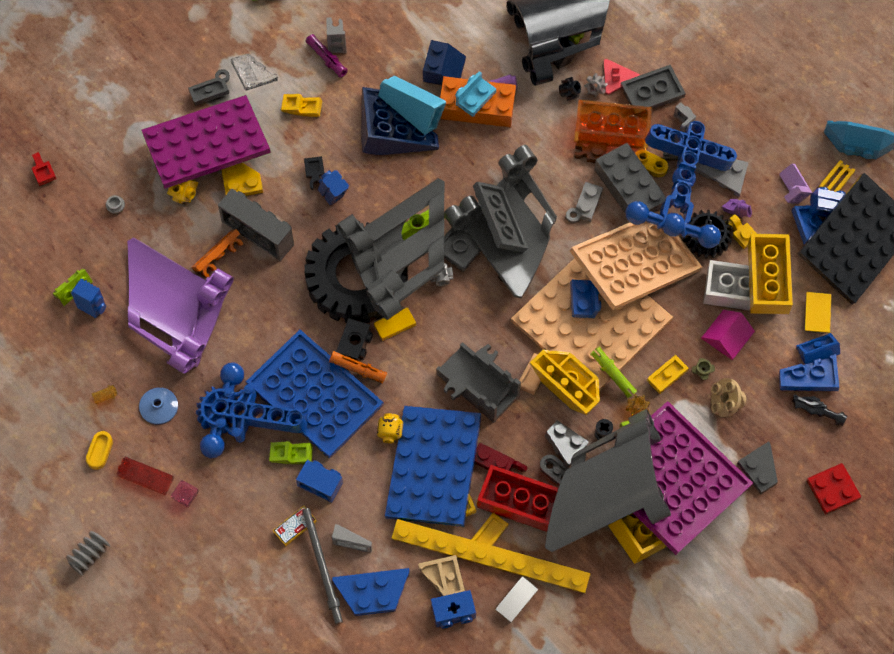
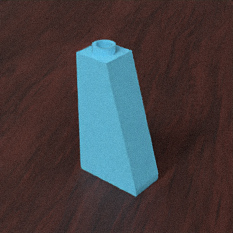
M396 76L385 79L380 84L378 96L424 135L437 128L446 104L444 99Z

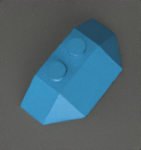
M827 121L824 133L841 153L876 160L894 149V133L889 130L848 121Z

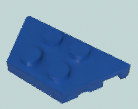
M405 568L332 577V581L355 616L394 612L397 609L410 570Z

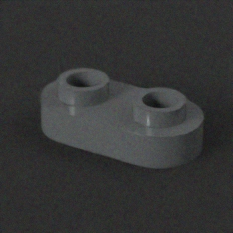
M546 455L540 461L541 472L558 486H560L561 478L568 469L554 455ZM551 464L553 468L548 469L546 465Z

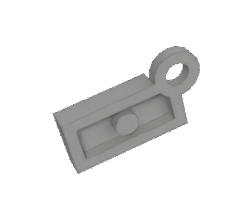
M585 182L576 208H570L566 212V219L571 223H576L580 219L591 222L603 187ZM575 213L577 216L572 218L570 214Z

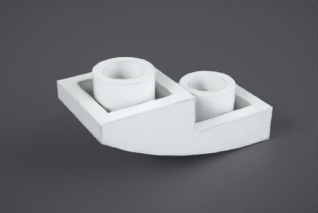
M522 577L498 605L496 610L512 622L538 589Z

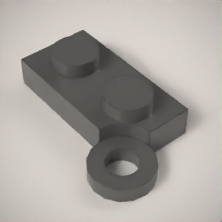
M220 69L216 72L214 79L188 88L195 106L229 94L226 82L229 81L230 75L227 70ZM221 74L226 75V77L223 78V79L220 78L219 76H220Z

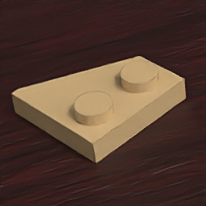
M456 555L418 564L420 571L442 596L465 591Z

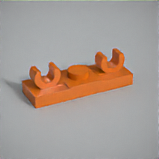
M237 229L229 231L191 267L193 271H201L204 277H209L206 269L209 267L212 271L216 270V266L210 263L212 260H219L225 254L224 250L227 246L229 251L236 252V249L233 247L234 242L239 246L243 245L242 240L237 238L240 235Z

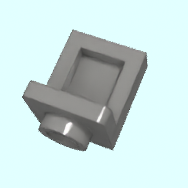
M681 102L675 107L674 116L682 123L680 131L685 133L690 123L696 121V115L693 114L688 106H684Z

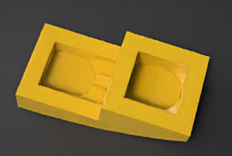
M284 94L281 111L299 116L320 117L322 99L320 97L303 98L301 94Z

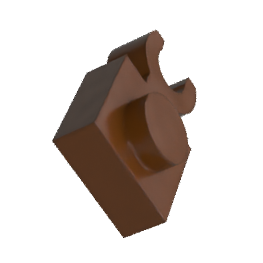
M589 142V146L585 147L581 143H576L575 149H579L581 152H575L574 158L581 159L587 157L586 162L595 163L597 158L606 154L607 145Z

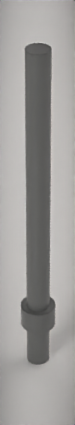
M310 508L302 510L327 594V605L329 610L332 611L335 624H341L343 620L339 610L340 602L334 593Z

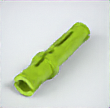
M600 346L595 349L599 355L594 350L590 353L600 364V369L611 377L627 398L632 396L631 393L635 394L637 392L614 365V360L609 359Z

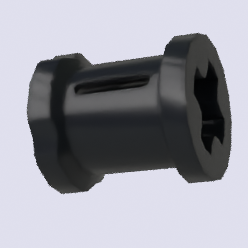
M601 419L597 422L595 429V438L597 440L612 433L613 424L610 420Z

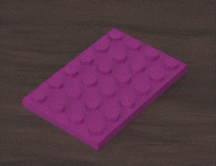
M247 95L141 130L164 189L271 153Z

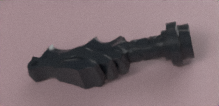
M796 394L793 395L792 402H794L795 409L802 408L810 415L816 414L819 417L826 416L835 420V425L837 426L844 425L847 419V415L844 412L836 413L827 409V405L815 396L801 398Z

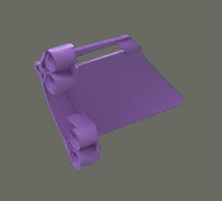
M132 238L127 241L129 268L128 327L170 355L171 358L169 362L167 361V364L185 374L193 367L199 365L202 353L218 319L224 298L234 278L217 268L210 278L207 277L204 280L139 240ZM140 318L171 336L172 347L141 329Z

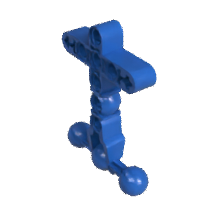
M692 121L685 133L660 124L653 125L645 138L646 144L651 148L679 156L677 169L672 175V192L663 202L660 214L649 211L647 205L641 201L630 203L625 210L627 220L634 225H640L644 222L655 224L657 229L662 228L663 232L668 236L676 237L681 234L683 238L686 235L695 237L700 245L705 248L717 246L721 240V232L716 226L707 224L700 228L689 224L694 208L693 203L690 201L691 187L696 181L694 172L697 163L721 171H727L737 158L736 151L730 147L703 139L705 126L700 121ZM672 205L675 208H680L683 217L677 213L667 214L668 209Z

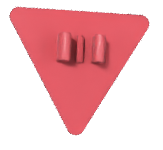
M605 59L604 76L605 83H608L605 87L606 94L609 95L621 89V82L640 76V74Z

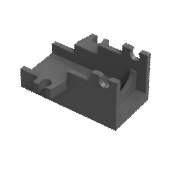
M462 342L460 348L441 367L438 366L436 368V374L447 383L444 393L447 394L449 390L455 391L454 394H451V399L455 400L460 396L464 397L494 423L520 397L521 382L517 378L513 379L510 372L507 370L503 371L494 363L498 352L495 350L493 354H488L487 351L491 350L489 344L475 353Z

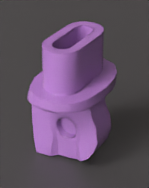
M730 199L722 206L723 211L741 218L743 216L751 217L752 215L751 206L747 205L744 200Z

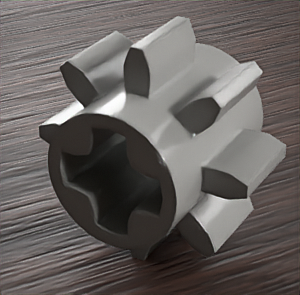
M597 73L593 75V78L589 76L586 79L589 83L584 85L588 90L587 94H594L595 97L599 93L603 95L605 93L604 88L608 85L604 81L605 76L600 77Z
M444 263V270L432 278L431 282H436L437 286L448 285L450 280H453L452 267L448 268L447 264Z

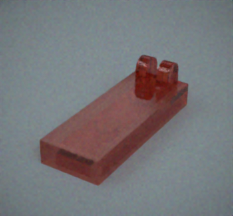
M126 456L122 459V464L119 465L116 473L118 477L166 496L173 482V475Z

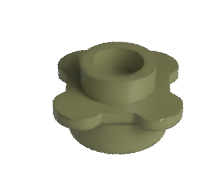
M704 358L699 359L697 365L692 367V372L698 374L702 380H707L709 374L715 371L714 365H711Z

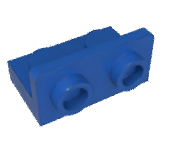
M572 279L570 282L572 317L595 318L597 313L601 311V300L598 299L600 292L591 280Z

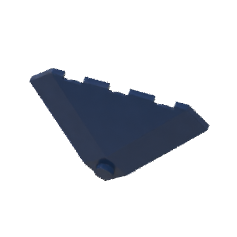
M362 87L361 143L363 153L389 155L439 149L438 135L434 131L424 135L378 96L380 89Z

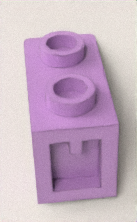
M790 164L780 173V177L789 190V193L784 196L787 203L799 204L812 194L795 164Z

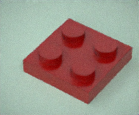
M843 463L813 475L806 480L825 515L861 499V495Z

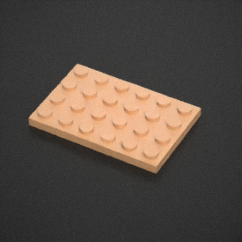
M644 222L640 225L627 223L575 245L570 250V253L612 310L693 275L702 269L700 263L679 235L676 237L668 236L663 232L662 228L657 229V225L649 222Z

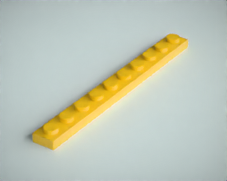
M399 519L396 521L392 535L393 540L450 556L456 555L460 559L581 593L586 592L590 577L588 572Z

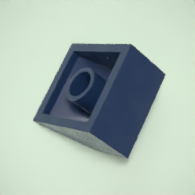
M431 40L423 68V82L442 85L443 76L461 78L466 56L449 43Z

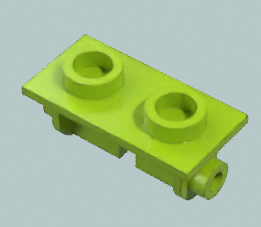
M85 269L77 270L76 273L68 278V283L64 282L54 289L53 295L57 299L59 298L63 306L73 299L71 292L80 279H84V281L86 280L90 284L93 282Z

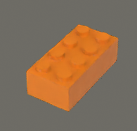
M443 76L440 98L444 99L446 104L440 119L511 128L516 85L488 82L496 88V93L472 117L456 105L455 96L458 89L464 87L469 79Z

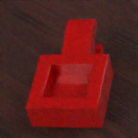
M39 152L33 154L32 157L36 166L32 167V171L39 186L56 180L50 162L43 163Z

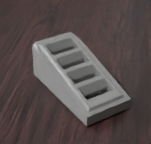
M335 524L332 535L333 545L369 553L372 552V542Z

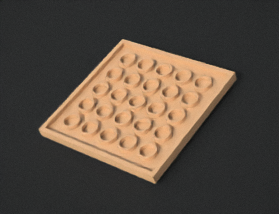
M574 258L511 318V322L542 350L572 353L599 378L600 391L612 379L605 371L600 369V364L590 353L594 350L599 355L595 349L600 346L609 359L614 360V365L621 371L672 321L673 316L648 295L612 310L599 293L598 299L601 300V311L597 313L595 318L572 317L570 282L572 279L590 280Z

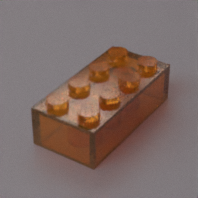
M579 100L574 143L589 144L590 142L613 147H620L628 143L632 149L647 150L648 145L645 142V138L650 130L652 107Z

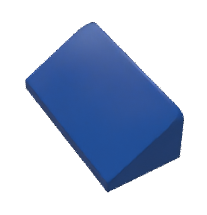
M831 333L796 345L804 364L840 354V343Z

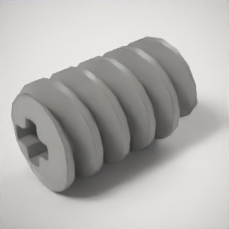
M93 531L89 532L90 538H83L85 545L78 543L79 550H72L74 557L71 555L66 556L69 565L81 576H83L81 569L89 570L87 562L94 564L92 557L100 558L98 551L106 552L103 547L104 545L111 547L101 535Z

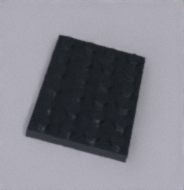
M866 173L860 175L797 253L852 305L858 301L894 255V200Z

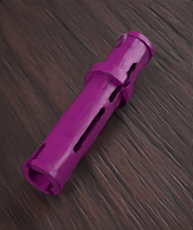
M314 34L306 38L305 42L339 78L347 74L348 70L339 62V58L333 55Z

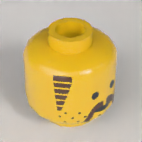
M386 413L383 417L379 418L377 436L383 439L384 443L392 444L395 440L402 437L403 421L399 418V415Z

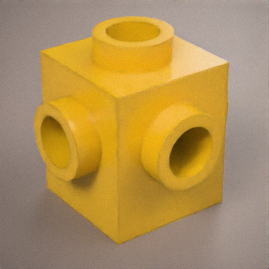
M192 179L169 187L166 194L173 196L172 200L180 204L183 201L190 203L195 197L199 182Z

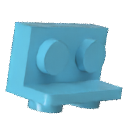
M479 71L476 75H472L464 87L458 89L455 94L456 105L473 117L496 93V88L482 78V73Z

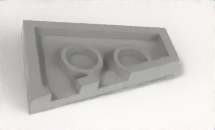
M736 159L727 171H721L697 163L695 172L707 179L711 178L719 183V186L722 188H728L734 192V195L740 197L748 162Z

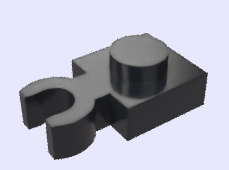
M322 156L304 158L306 178H312L310 180L311 190H314L313 184L319 183L320 176L324 174Z

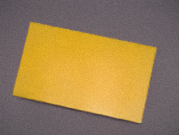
M806 292L805 331L830 333L831 294Z

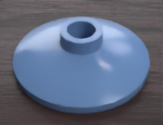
M153 388L147 391L139 403V411L144 420L156 425L169 422L178 410L176 396L166 388ZM157 401L161 402L159 406H155L154 403Z

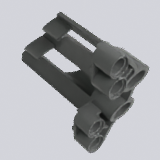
M439 178L365 227L363 223H359L353 214L337 224L340 233L349 246L353 263L358 274L361 276L374 310H377L387 320L404 309V306L400 305L402 300L444 270L445 181ZM429 205V225L408 239L403 240L402 228L406 220ZM429 252V267L403 283L400 278L403 270Z

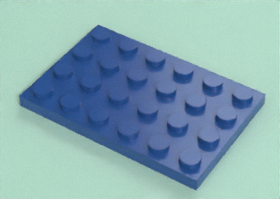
M299 330L246 381V385H252L256 393L270 406L299 410L307 422V428L301 434L330 459L384 405V402L345 368L330 363L329 359L331 356L302 330ZM296 419L293 424H297L300 419Z
M404 406L402 415L403 431L402 437L398 439L385 512L386 519L464 527L482 417L481 413Z

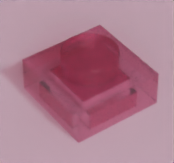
M181 480L171 494V498L189 507L199 490Z

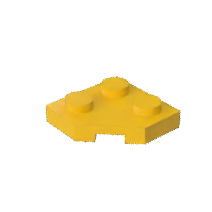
M244 163L222 169L226 195L231 189H234L236 192L240 191L246 196L263 193L260 173Z

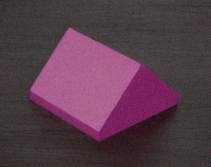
M723 310L701 339L733 360L755 331L741 312Z

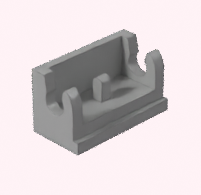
M328 17L326 18L328 50L332 54L347 53L343 21L339 19V25L335 27L332 25V18Z

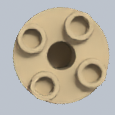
M724 378L714 383L711 387L712 413L727 418L734 415L738 409L744 407L746 395L741 391L739 384L735 380Z

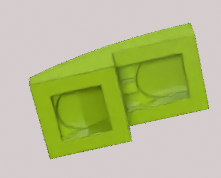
M289 441L271 442L269 461L281 464H305L307 460L312 462L313 445L311 443L291 444Z

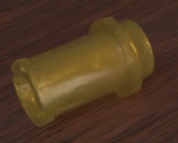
M107 385V388L93 392L92 397H94L95 404L110 398L115 399V396H118L115 386Z

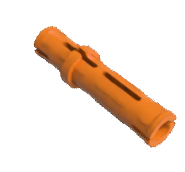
M335 351L332 352L329 359L330 363L363 375L362 377L365 379L368 377L382 384L387 375V372L372 367V364L359 362Z

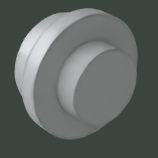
M117 195L109 197L106 201L107 210L113 214L120 213L125 207L124 200Z

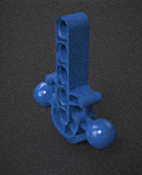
M235 362L225 364L220 371V378L224 383L223 388L215 389L211 387V392L205 391V397L200 396L201 403H196L198 408L196 410L197 420L201 423V427L203 429L211 427L210 434L204 436L200 442L201 453L210 459L219 457L224 451V441L221 438L222 433L228 432L237 442L241 443L245 440L249 426L291 433H301L307 428L306 419L299 410L256 404L255 398L257 393L250 384L246 385L239 392H234L235 386L241 384L244 379L243 368ZM226 408L223 412H219L220 409ZM244 410L243 414L237 415L240 411ZM263 413L260 418H256L258 414ZM282 416L280 420L274 421L276 417ZM296 419H300L297 424H293ZM229 423H233V427L230 428Z

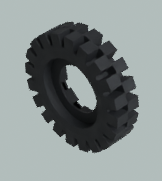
M335 225L336 231L334 232L330 228L322 233V240L316 238L312 243V251L308 250L306 264H304L307 290H309V296L313 303H317V307L322 313L329 312L330 318L336 321L344 318L345 323H347L349 318L353 320L360 319V322L370 323V317H375L376 320L383 318L377 310H374L366 293V288L363 290H350L338 282L336 267L341 259L351 254V251L337 225ZM408 266L400 276L403 283L408 281Z

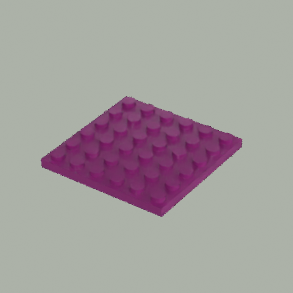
M667 401L651 415L654 426L661 438L660 442L651 446L656 481L663 493L671 516L652 524L644 508L633 512V514L677 555L749 489L753 482Z

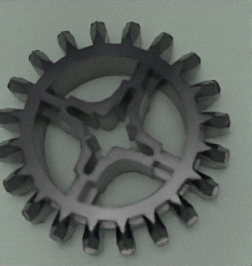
M709 209L706 213L700 210L699 215L695 212L692 214L689 222L690 225H714L721 232L720 243L713 248H705L700 245L697 238L686 235L682 240L688 248H691L692 254L697 252L698 257L703 254L705 259L708 258V255H711L714 259L716 254L721 256L723 251L726 252L728 250V246L732 242L733 232H731L732 226L728 225L729 220H723V214L717 216V211L712 214Z

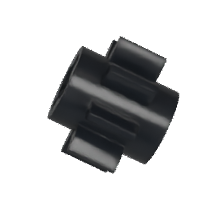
M573 77L561 80L562 84L559 85V94L562 97H566L567 101L579 97L578 94L581 92L579 81H574Z

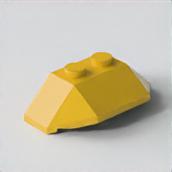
M542 350L530 362L531 367L541 382L570 409L587 415L600 402L599 378L572 353Z

